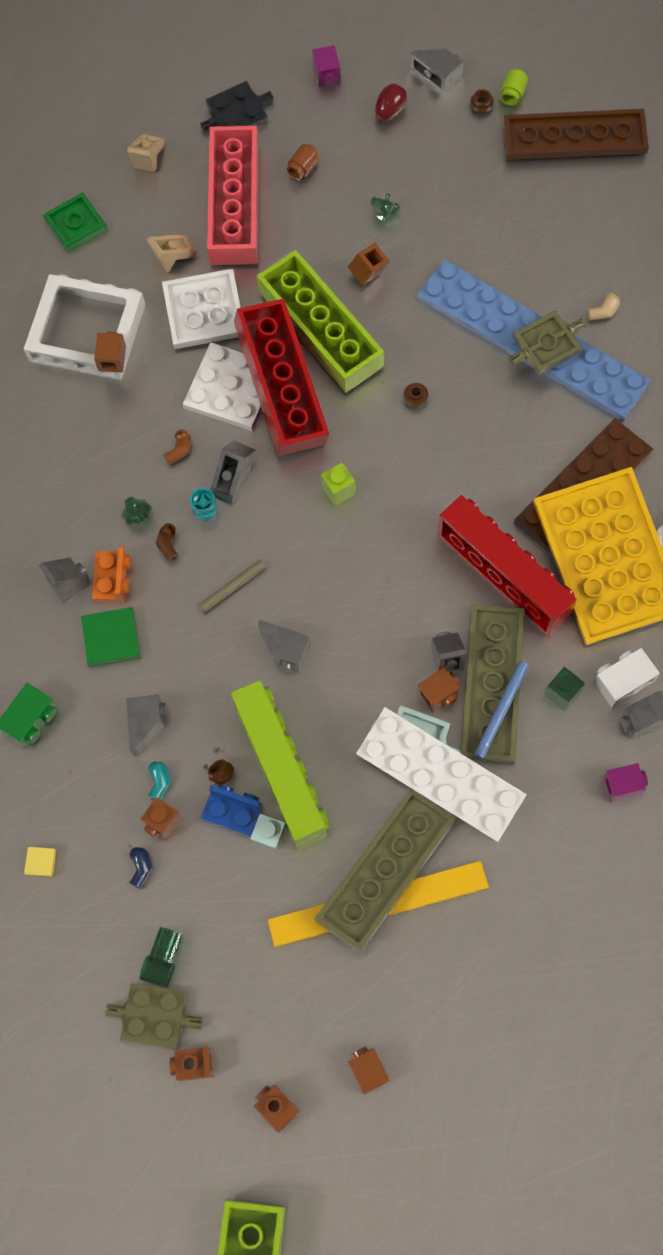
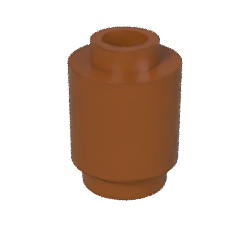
M302 144L288 161L286 168L288 174L296 180L306 178L320 160L317 149L312 145Z

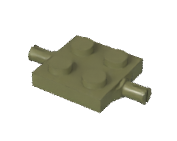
M556 311L547 314L513 333L512 338L520 348V351L509 356V362L512 363V366H515L526 360L533 366L538 375L549 371L581 353L582 347L576 340L574 333L586 328L585 322L580 318L569 325L560 318Z
M131 983L128 1000L124 1006L108 1004V1010H106V1016L122 1018L123 1027L120 1041L125 1043L177 1050L179 1037L184 1027L201 1029L202 1017L186 1015L185 1003L187 992L183 990Z

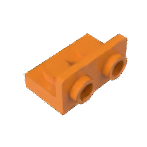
M118 546V551L95 552L93 602L124 603L125 594H129L130 584L129 579L126 578V572L131 569V555L127 554L124 546Z

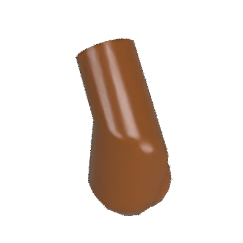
M180 429L175 433V448L164 454L169 465L189 454L192 439L184 429Z

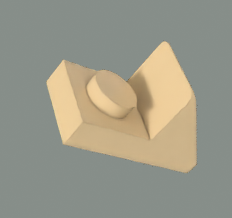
M142 134L127 147V152L133 167L155 172L157 154L164 148L165 138Z
M185 234L148 237L147 239L155 258L167 273L171 270L175 260L194 258L197 249Z

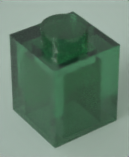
M564 666L548 684L544 695L562 710L566 711L582 692L585 682Z

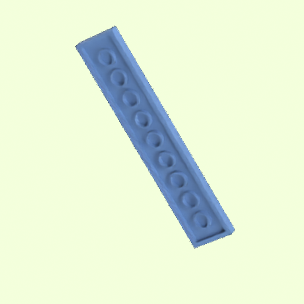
M445 259L417 294V299L510 355L520 351V348L512 338L513 333L542 318L541 315ZM575 336L582 347L581 353L543 374L624 422L650 385L651 380ZM526 360L522 361L533 368V366Z

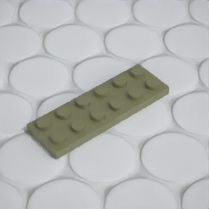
M472 604L461 754L470 760L515 763L520 686L485 758H477L474 753L521 661L524 608Z
M411 788L314 918L315 922L361 954L456 822V817Z

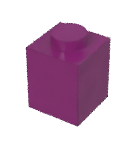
M335 45L312 49L313 66L318 86H330L341 83L340 64Z
M639 763L607 770L603 776L610 802L640 796L645 792L646 786H648L647 775L644 770H640Z

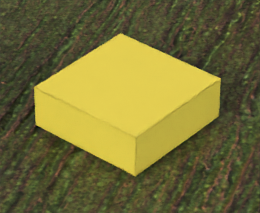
M28 847L24 874L28 876L53 877L57 850L53 848Z

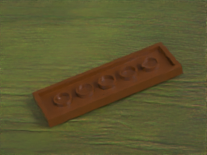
M644 109L504 115L503 119L506 160L647 154L649 149Z
M615 418L537 497L632 467L633 471H635L652 454L654 449ZM532 501L515 518L514 523L552 555Z

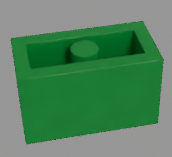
M26 682L0 717V732L24 748H27L29 744H33L38 739L40 729L45 722L48 723L52 720L56 713L57 705L52 698Z

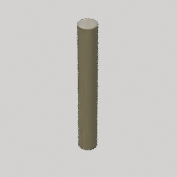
M259 560L198 605L203 613H206L263 571L266 566Z

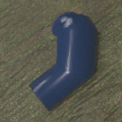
M134 847L130 851L129 857L134 862L136 872L129 883L142 889L153 869L149 852L145 848Z

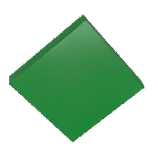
M83 192L43 214L44 220L67 253L108 230L107 225Z
M132 607L81 616L87 665L89 667L140 658L134 610Z

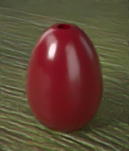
M389 84L380 92L375 106V115L379 121L388 122L403 110L407 101V94L400 85Z

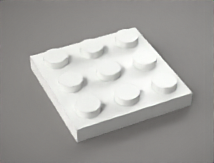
M233 269L162 282L174 349L238 338L234 318L236 309L241 307Z
M210 342L183 402V408L253 431L262 408L244 353Z

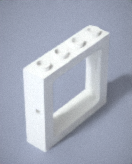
M49 274L24 346L28 360L30 362L122 380L145 308L142 292L132 288H117L111 284H97L87 279L77 280L66 275L57 276ZM57 292L125 305L117 330L118 334H123L126 344L123 373L99 372L94 360V354L40 343Z

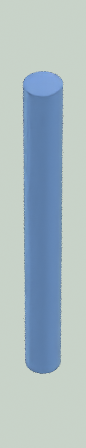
M519 662L474 753L477 758H485L529 668L527 663Z

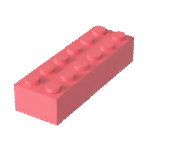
M257 126L210 127L207 251L210 265L258 264L259 140Z

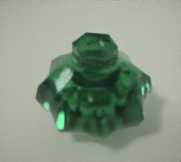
M386 193L385 199L375 196L371 199V204L377 214L376 218L386 221L390 215L399 211L400 204L389 200L391 194Z
M129 497L124 501L125 509L121 517L128 525L139 524L148 518L152 507L144 499L136 500L134 497Z

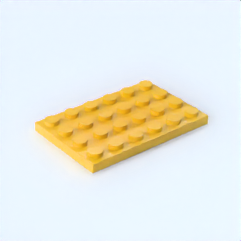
M632 467L533 499L562 583L574 592L577 599L573 613L585 646L663 621V548Z

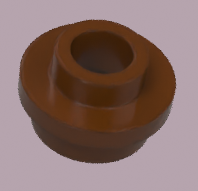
M485 89L477 90L472 95L470 101L471 107L481 113L489 111L494 103L491 93Z
M420 383L409 384L404 390V400L412 407H420L428 400V390ZM419 392L420 395L414 396L412 393Z
M223 759L214 762L208 769L209 780L215 785L228 782L232 777L234 767L230 762H226Z

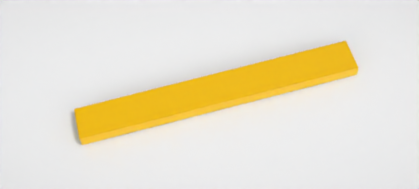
M481 861L414 879L388 916L488 889L489 886ZM325 904L268 919L274 947L331 933L316 923L314 919Z

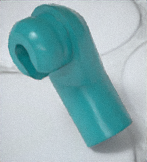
M154 761L148 767V772L152 774L155 782L148 797L152 800L156 797L161 800L171 783L167 766L162 762Z

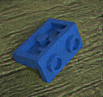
M219 784L218 787L211 785L209 788L210 795L203 810L201 820L251 838L258 817L263 811V805L259 802V798L249 793H244L243 796L233 793L234 789L224 784Z

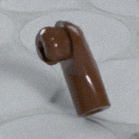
M166 523L159 530L156 546L170 563L176 560L179 555L172 547L176 527L171 523Z

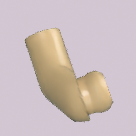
M614 293L607 294L601 307L588 308L589 321L611 318L620 305L619 297Z

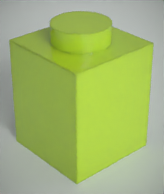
M343 462L321 474L322 488L334 506L356 495V482Z

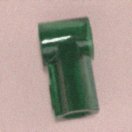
M159 928L151 953L146 956L139 976L140 980L164 988L168 987L175 968L174 960L183 937L181 933L168 928Z

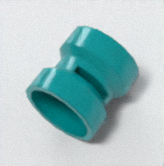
M199 488L192 492L190 504L194 516L201 521H208L214 518L218 508L213 492L207 488Z

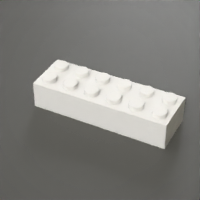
M384 707L356 753L497 842L527 795Z

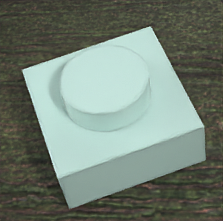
M260 814L250 840L277 850L286 823Z

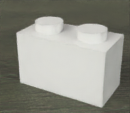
M642 648L635 652L632 649L628 650L619 657V662L614 665L607 663L597 670L598 674L594 684L611 708L655 682L660 675Z

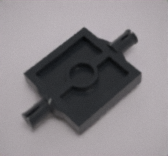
M244 81L206 99V105L212 114V118L200 122V126L203 132H205L210 127H258L268 122V116L262 105L273 101V94L271 91L257 96L252 91L248 82Z

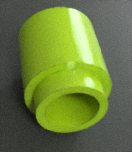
M512 69L507 72L500 90V99L504 104L515 106L521 101L529 81L528 76L523 70Z

